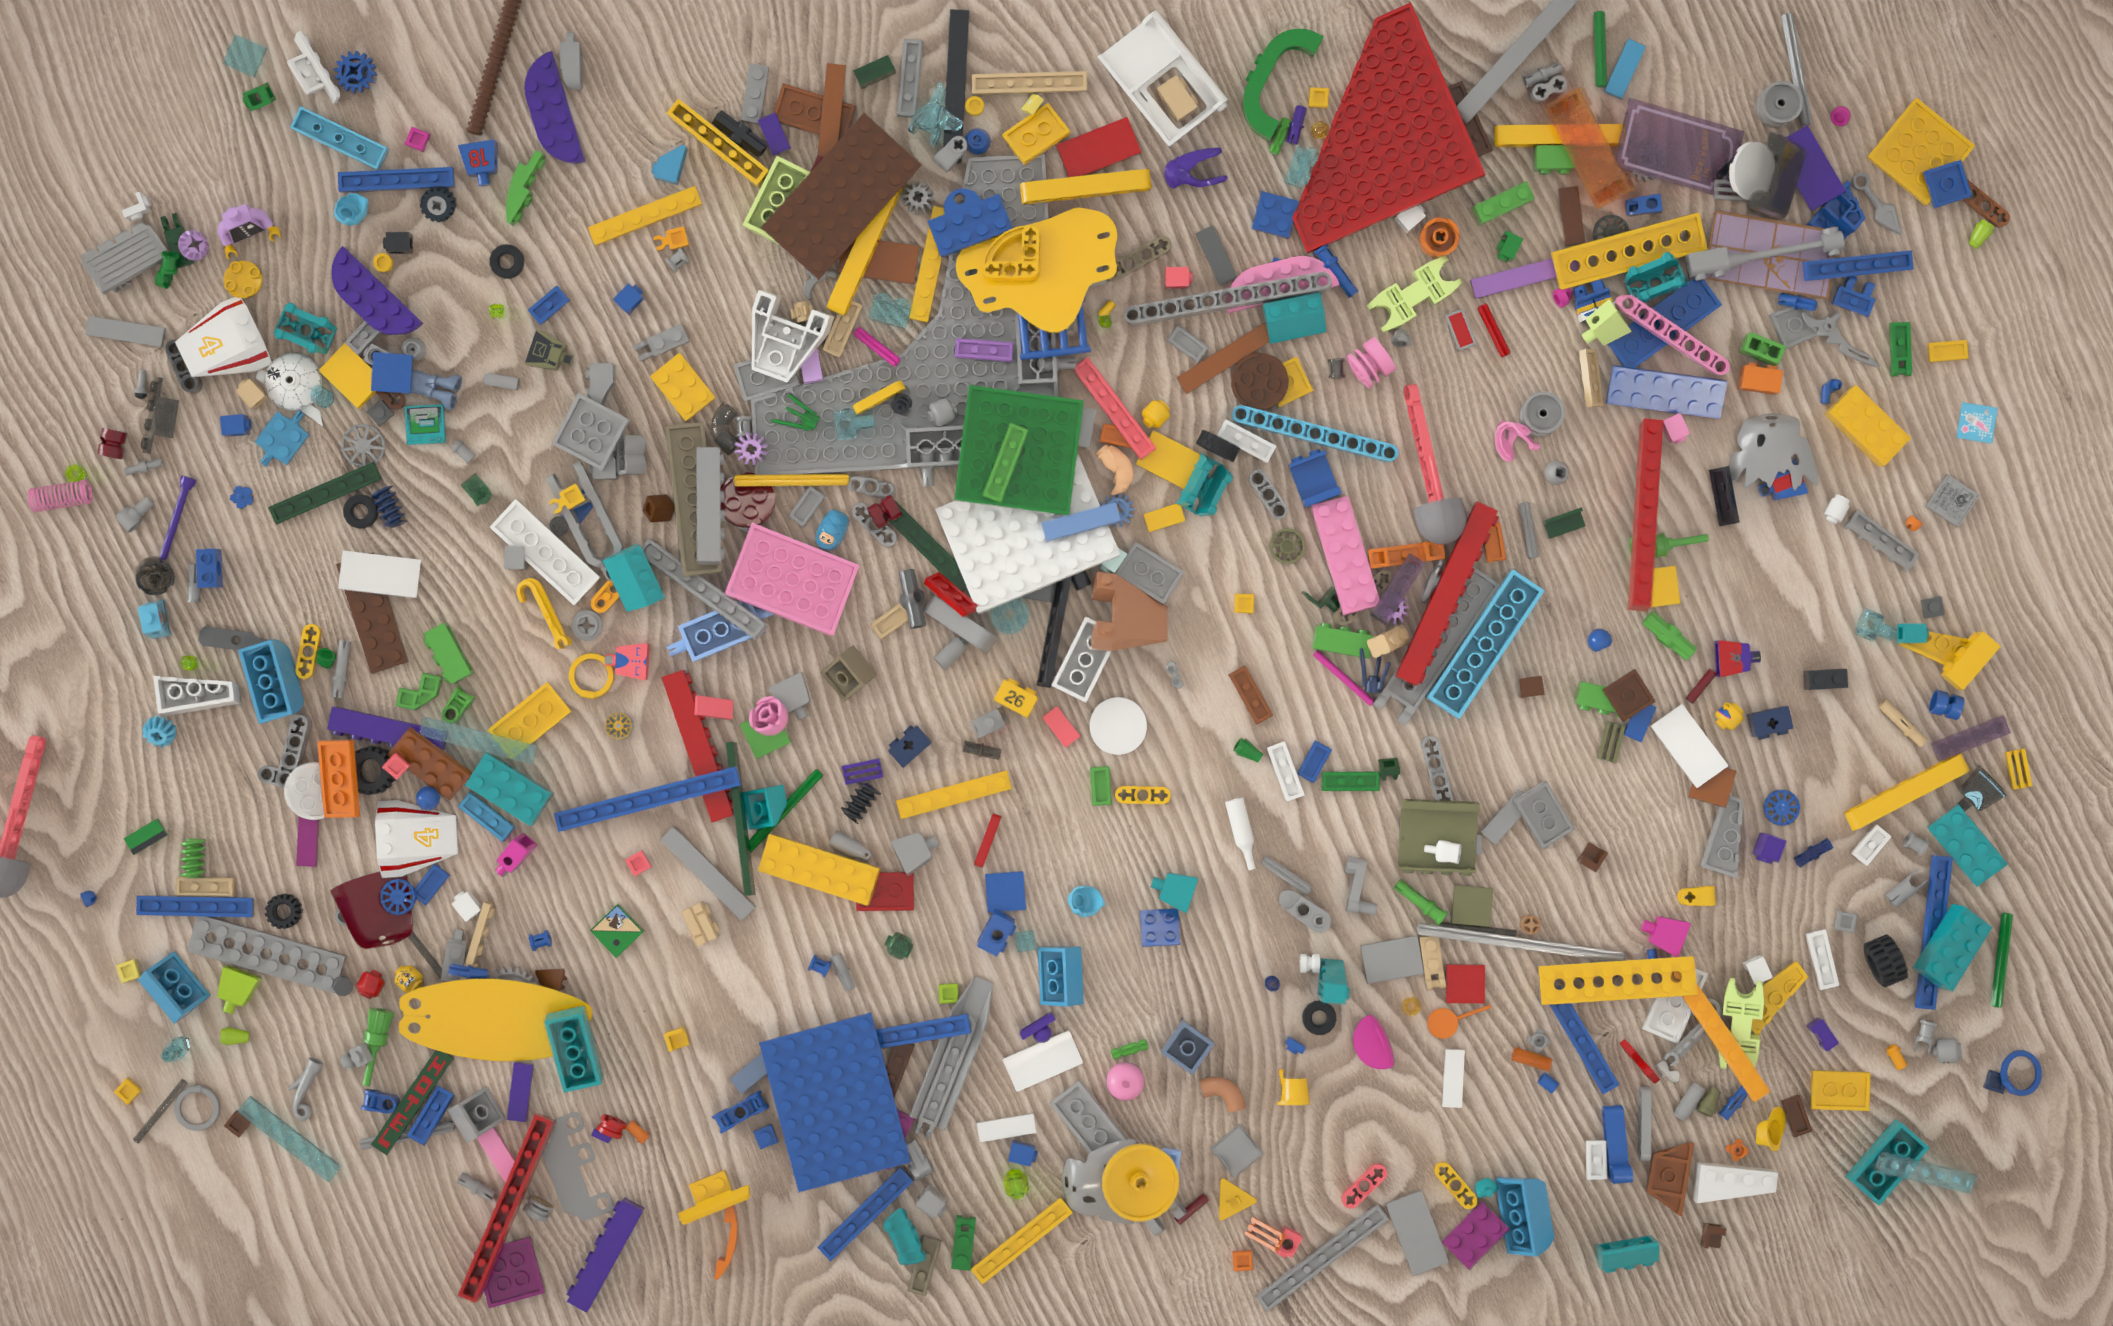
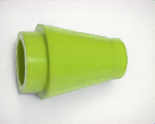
M1981 219L1979 223H1976L1968 244L1978 249L1993 234L1994 226Z
M231 1027L221 1028L220 1044L228 1046L249 1043V1031Z

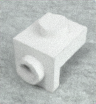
M141 192L136 193L139 204L122 210L124 218L138 221L143 218V215L151 213L149 207L151 206V201L147 195Z

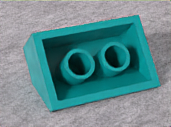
M1320 292L1265 303L1262 306L1270 344L1326 332L1325 313Z
M635 544L602 560L626 612L647 607L665 598L640 545Z
M1652 1235L1596 1244L1598 1266L1605 1273L1615 1272L1617 1268H1624L1625 1270L1634 1269L1635 1265L1640 1264L1652 1266L1654 1262L1659 1261V1242Z

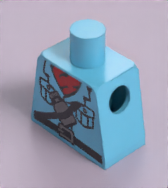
M164 599L144 603L138 607L144 635L151 639L172 635Z

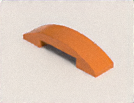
M1430 541L1367 550L1370 569L1446 559L1444 544H1435Z
M735 1205L726 1208L724 1222L731 1223L726 1258L719 1257L717 1260L714 1276L716 1280L727 1269L737 1246L739 1223Z

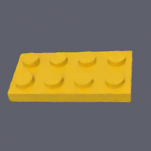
M546 682L491 726L488 732L509 758L513 760L572 711L551 684Z

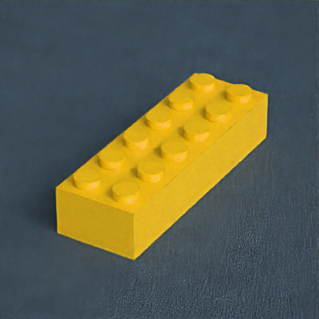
M771 833L768 836L758 871L868 906L871 903L881 867Z

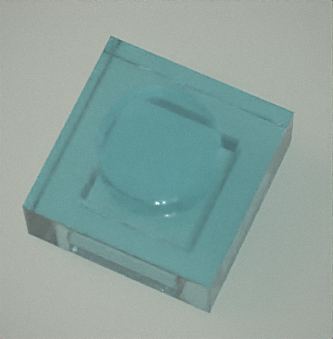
M1034 930L1014 933L1017 952L1036 950Z

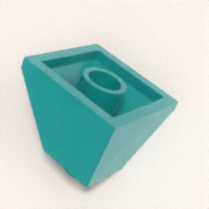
M783 784L743 792L749 830L777 825L787 804Z

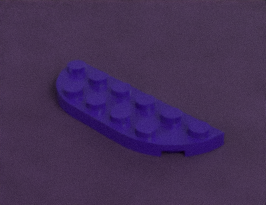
M550 51L540 56L531 65L525 78V96L536 134L543 148L551 156L565 163H584L585 158L553 52Z
M342 246L334 258L331 271L334 288L338 295L372 328L386 335H405L415 331L424 324L345 247Z

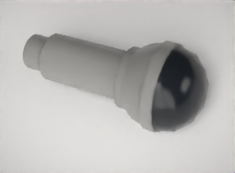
M140 370L138 385L134 390V395L138 399H144L148 395L145 387L146 370Z

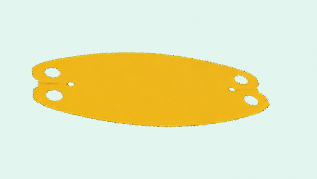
M503 979L457 980L418 988L404 994L399 1001L400 1009L403 1011V1019L399 1022V1032L405 1038L417 1044L460 1057L487 1061L535 1060L553 1057L544 1024L548 1013L585 1005L588 1020L590 1021L593 1011L587 1003L578 998L535 984ZM412 998L419 999L421 1001L420 1008L412 1009L409 1006V1001ZM427 1014L431 1016L429 1019L425 1017ZM413 1022L418 1023L421 1028L415 1034L408 1030L409 1024Z

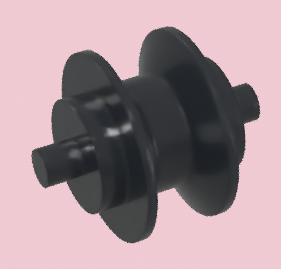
M899 393L894 397L891 407L897 414H907L912 406V399L904 393Z

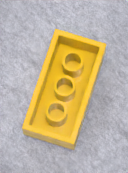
M1857 385L1851 386L1824 414L1878 467L1885 466L1911 439Z

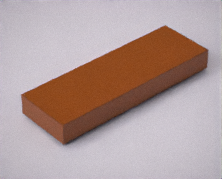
M1245 665L1228 674L1256 725L1273 716Z

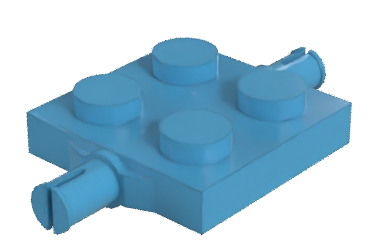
M298 410L291 419L285 417L279 411L276 412L255 440V443L266 452L260 461L261 464L267 467L271 459L275 458L288 465L310 435L298 424L305 415Z

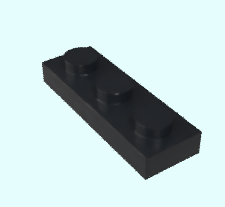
M1729 466L1709 470L1719 526L1740 523Z

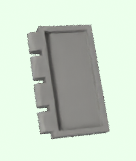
M141 221L130 228L132 234L125 230L113 237L116 243L113 244L109 239L96 246L99 251L98 253L91 249L81 255L84 260L81 262L82 266L103 295L163 262L161 252L167 249L149 224L145 226Z

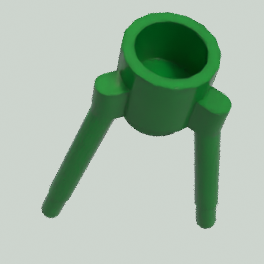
M788 394L790 399L808 412L802 414L789 407L785 408L792 414L802 418L801 423L803 425L777 419H771V422L800 428L807 432L809 429L814 431L820 419L816 415L817 412L808 408L793 395Z

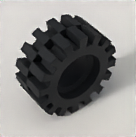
M280 894L272 897L267 902L268 906L265 907V910H267L265 917H268L267 922H271V926L277 927V929H287L296 925L302 917L300 916L301 913H303V909H301L302 904L298 902L299 899L294 898V895ZM281 904H286L290 907L291 913L286 919L280 918L277 914V908Z

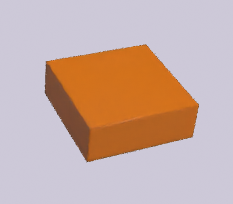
M1252 1250L1232 1251L1234 1271L1253 1270Z

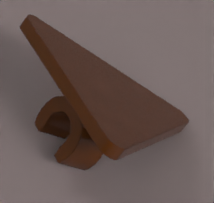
M542 969L535 971L541 986L559 992L565 989V986L562 984L563 980H567V977L564 976L565 969Z

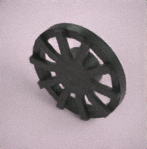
M1606 215L1596 222L1593 229V238L1597 240V236L1608 237L1629 231V228L1623 218L1617 215ZM1608 218H1613L1612 225H1610ZM1604 220L1607 225L1606 227L1600 225V223ZM1616 220H1620L1621 223L1618 226H1615ZM1624 225L1625 230L1619 231V228ZM1598 227L1603 229V233H1597Z

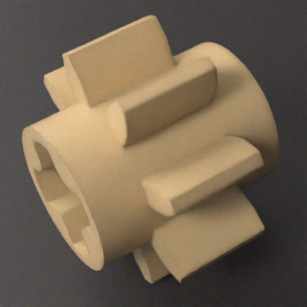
M807 301L794 303V309H790L792 320L796 319L797 323L808 322L813 306H808Z

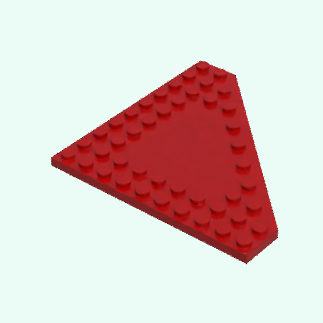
M1411 2L1375 18L1359 61H1357L1349 85L1342 97L1339 109L1334 116L1329 133L1324 140L1319 157L1314 164L1309 181L1304 188L1299 205L1294 212L1292 219L1307 254L1318 250L1323 245L1334 243L1486 176Z

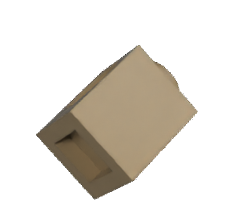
M250 378L243 380L235 391L254 410L258 409L269 398L255 380Z

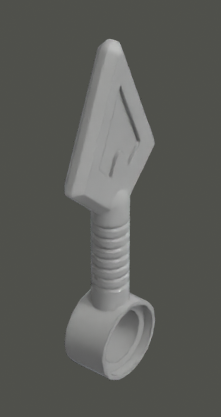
M1866 173L1854 175L1851 179V186L1854 190L1863 191L1875 206L1874 221L1900 235L1902 230L1895 205L1884 204L1877 198L1869 187L1870 177ZM1859 176L1865 179L1863 187H1859L1856 184V178Z

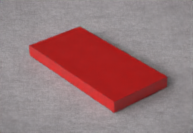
M1128 117L1056 145L1068 177L1085 176L1141 154Z

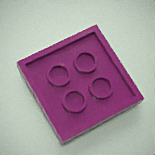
M531 1236L504 1243L484 1290L489 1308L546 1292Z

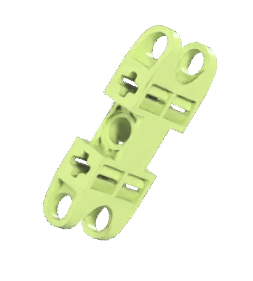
M1446 256L1430 261L1414 271L1412 274L1416 282L1401 291L1397 283L1382 291L1367 305L1369 310L1375 307L1376 309L1383 307L1388 310L1390 314L1389 320L1386 322V325L1380 328L1383 333L1398 328L1413 319L1416 313L1412 307L1428 298L1433 306L1448 297L1462 284L1460 278L1453 282V280L1444 281L1440 277L1441 267L1449 261Z
M1729 978L1724 994L1723 1015L1732 1016L1731 1034L1755 1068L1759 1055L1760 1035L1751 1034L1752 1018L1762 1019L1763 984L1762 981H1757L1756 987L1753 988L1752 992L1742 994L1737 990L1735 978ZM1719 1052L1720 1068L1726 1069L1727 1063Z

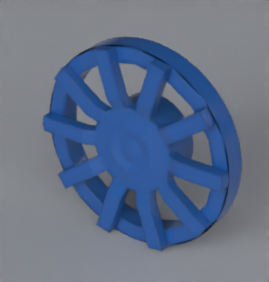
M1776 790L1766 797L1763 810L1766 818L1771 823L1785 826L1798 818L1800 803L1792 792ZM1778 793H1784L1782 800H1780ZM1787 794L1791 796L1788 801H1786ZM1774 795L1777 798L1776 802L1770 799ZM1795 800L1796 805H1789V803ZM1768 802L1774 804L1773 807L1767 808ZM1790 808H1796V813L1790 811ZM1774 810L1775 813L1769 816L1768 811ZM1787 813L1793 815V818L1789 820ZM1777 814L1779 815L1778 822L1773 820ZM1782 815H1784L1787 822L1781 823Z
M394 879L387 882L380 892V902L383 908L393 915L408 913L416 903V891L413 885L404 879ZM396 882V890L390 884ZM399 882L404 883L402 889H399ZM408 886L411 891L406 893L404 890ZM387 887L392 891L391 893L385 892ZM412 894V900L407 899V895ZM384 895L390 896V898L384 900ZM391 901L392 903H391L390 906L388 907V906L386 905V902ZM405 901L411 903L408 908L404 904ZM394 904L396 905V911L391 910ZM400 904L404 908V911L399 912Z

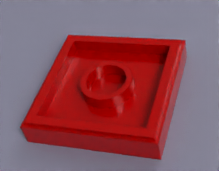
M1446 964V1003L1485 1004V965Z

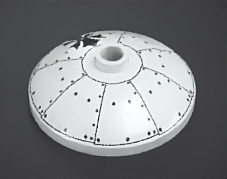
M287 353L277 357L267 368L264 378L265 390L271 401L283 409L293 411L304 409L314 403L321 392L323 382L322 374L317 364L309 357L299 353ZM289 377L293 378L292 383L287 382Z

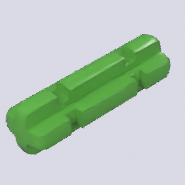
M1287 118L1281 119L1280 127L1277 129L1273 144H1271L1269 150L1271 154L1279 155L1280 146L1283 145L1291 120Z
M1146 1039L1138 1041V1043L1134 1042L1121 1046L1120 1049H1112L1111 1054L1114 1060L1120 1059L1121 1056L1126 1057L1138 1053L1139 1050H1147L1148 1044Z

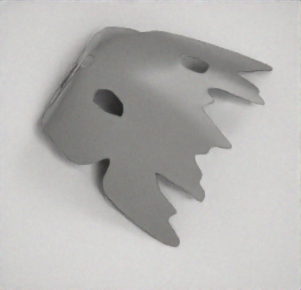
M1765 414L1747 419L1743 423L1737 438L1738 445L1743 451L1735 452L1729 463L1732 482L1733 480L1738 481L1741 472L1746 468L1744 488L1755 483L1757 478L1767 482V486L1770 488L1778 471L1784 474L1788 469L1791 473L1794 490L1801 485L1803 475L1818 486V473L1812 450L1807 439L1798 435L1800 431L1799 420L1796 417L1781 414ZM1770 416L1777 417V419L1768 420L1765 418ZM1775 423L1776 426H1775V427H1770L1769 424ZM1764 434L1766 440L1761 447H1758V435ZM1794 454L1798 455V465L1792 463L1791 457Z
M1121 1140L1093 1150L1088 1154L1086 1163L1072 1158L1066 1161L1062 1172V1184L1066 1204L1071 1210L1086 1216L1099 1214L1100 1219L1110 1222L1134 1224V1222L1119 1216L1108 1205L1102 1190V1176L1104 1165L1109 1162L1112 1156L1119 1150L1135 1144L1136 1140ZM1065 1177L1068 1178V1182H1069V1187H1068V1189H1067V1187H1066V1185H1065ZM1073 1186L1076 1187V1192H1073ZM1091 1196L1095 1198L1096 1202L1086 1203L1083 1201V1197Z

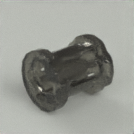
M1344 358L1328 359V363H1330L1329 379L1345 378L1343 373Z

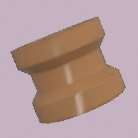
M1525 915L1520 920V928L1523 932L1533 935L1539 932L1541 922L1533 915Z

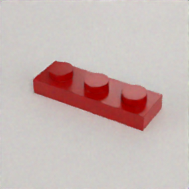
M940 572L925 578L924 584L962 617L977 611L978 605Z

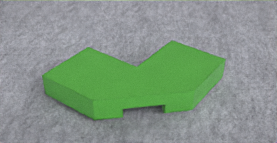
M422 673L418 691L399 687L395 706L417 710L439 695L442 677Z

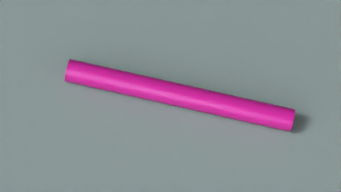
M1319 650L1313 654L1318 661L1369 706L1374 703L1375 700Z

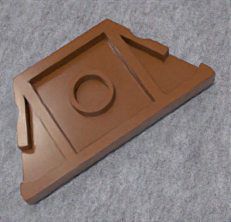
M1687 1142L1654 1152L1651 1157L1646 1191L1679 1216H1682L1694 1142Z

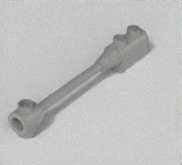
M1832 227L1822 230L1823 234L1820 235V240L1748 254H1728L1727 247L1689 253L1685 258L1690 278L1695 277V281L1707 279L1706 275L1713 273L1714 277L1725 276V271H1729L1752 260L1822 248L1823 253H1828L1829 256L1841 254L1840 250H1844L1845 247L1842 231H1838V227Z

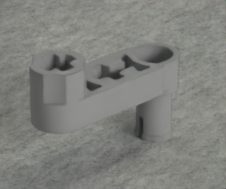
M1348 856L1344 872L1353 874L1346 911L1375 916L1377 904L1364 902L1360 899L1367 860Z

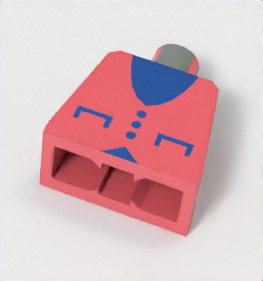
M650 644L619 646L616 648V655L605 654V666H615V674L648 680Z

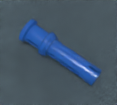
M1323 245L1313 254L1319 257L1324 263L1325 268H1329L1338 279L1340 287L1350 298L1358 292L1357 288L1340 267L1338 257H1334L1328 248L1329 245Z

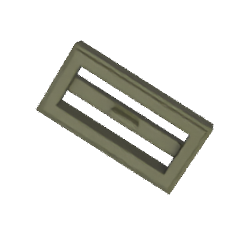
M1606 721L1597 754L1598 759L1617 762L1626 726ZM1612 726L1613 728H1612V732H1611V736H1610V740H1609V744H1608L1606 756H1602V755H1603V751H1604V747H1605V743H1606V739H1607V735H1608V731H1609V727ZM1617 728H1620L1613 757L1610 758Z

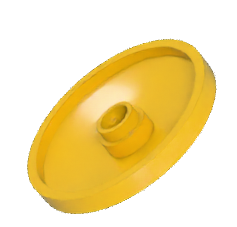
M1133 1144L1119 1150L1107 1163L1102 1176V1190L1108 1205L1119 1216L1131 1221H1148L1162 1215L1174 1202L1179 1189V1175L1173 1160L1163 1150L1150 1144Z

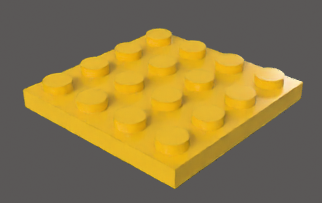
M1916 97L1866 158L1926 206L1931 201L1923 172L1957 160L1963 162L1976 145Z

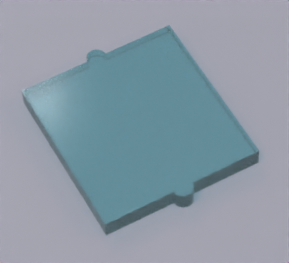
M235 35L231 46L227 48L228 52L223 64L255 77L259 66L263 64L262 59L267 48Z

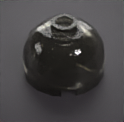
M150 556L140 561L137 565L135 581L137 587L145 591L146 594L160 595L167 592L171 585L173 586L175 574L173 567L166 559L159 556Z

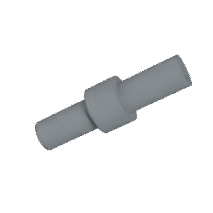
M162 458L149 462L145 460L138 462V465L124 468V473L126 476L138 472L145 473L149 472L150 469L164 466Z

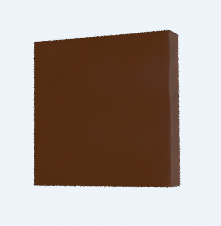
M1636 669L1631 670L1602 689L1622 722L1656 702Z

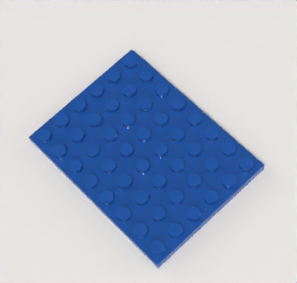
M872 1012L759 1042L798 1193L911 1162Z

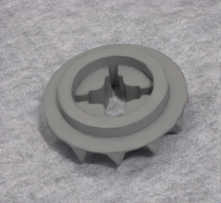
M589 610L577 613L571 623L574 635L583 641L595 639L601 633L603 626L601 618L595 612ZM587 617L589 623L595 625V627L589 628L588 634L585 628L579 626L586 623Z

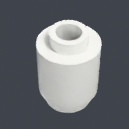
M1836 494L1831 499L1824 513L1826 520L1833 524L1841 523L1850 507L1848 505L1850 500Z

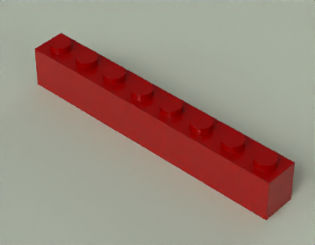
M681 670L661 677L695 776L723 770L722 764L717 763L715 757L718 756L715 745L711 746L709 738L712 736L709 727L704 725L703 720H705V717L694 715L695 696L698 695L696 690L692 691L690 684L693 681L690 673ZM730 788L702 795L711 823L734 815L733 800H730L728 794L731 792Z

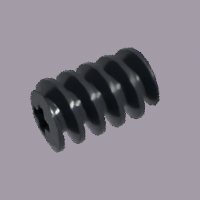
M867 782L866 784L859 783L862 788L861 790L854 789L857 796L850 795L853 801L845 802L848 808L841 807L843 813L857 824L859 823L856 818L863 819L861 812L866 814L868 812L865 806L872 807L873 805L870 800H877L874 794H882Z

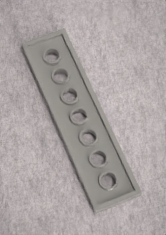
M197 916L187 949L188 952L331 993H335L332 985L334 980L342 975L347 957L346 955L205 916ZM210 932L216 935L214 943H210L207 940V935ZM227 938H232L235 941L233 948L226 946ZM246 943H250L253 946L251 954L246 953L244 950ZM265 948L270 949L272 952L270 959H266L262 955ZM284 953L290 956L288 964H284L281 961V956ZM301 959L308 961L309 966L307 969L300 968L299 962ZM320 964H324L327 967L325 975H321L318 972Z

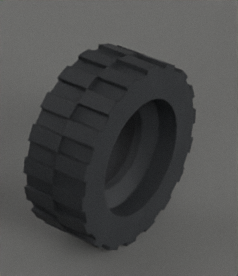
M1202 430L1196 442L1198 446L1231 462H1234L1240 450L1233 443L1205 430Z

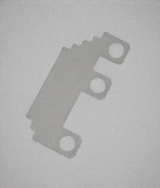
M572 1112L556 1118V1126L553 1128V1134L549 1138L550 1143H547V1150L542 1155L563 1212H571L572 1217L578 1216L582 1222L611 1211L613 1204L607 1192L589 1197L579 1166L590 1163L595 1159L591 1144L583 1143L571 1148L567 1137L584 1128L580 1114ZM575 1117L578 1119L579 1125L576 1129L567 1127L566 1122L568 1118ZM581 1148H587L590 1151V1157L587 1160H581L578 1157V1151ZM601 1197L608 1200V1207L604 1210L596 1206L597 1199Z

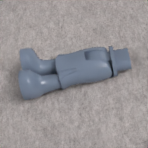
M412 369L411 393L425 395L430 399L435 398L443 403L444 408L448 410L454 409L457 395L437 389L440 386L458 392L461 388L462 376L452 375L449 378Z

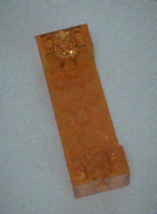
M1578 87L1544 107L1596 209H1602L1634 192L1636 188L1628 173H1623L1589 107L1593 104L1584 87Z

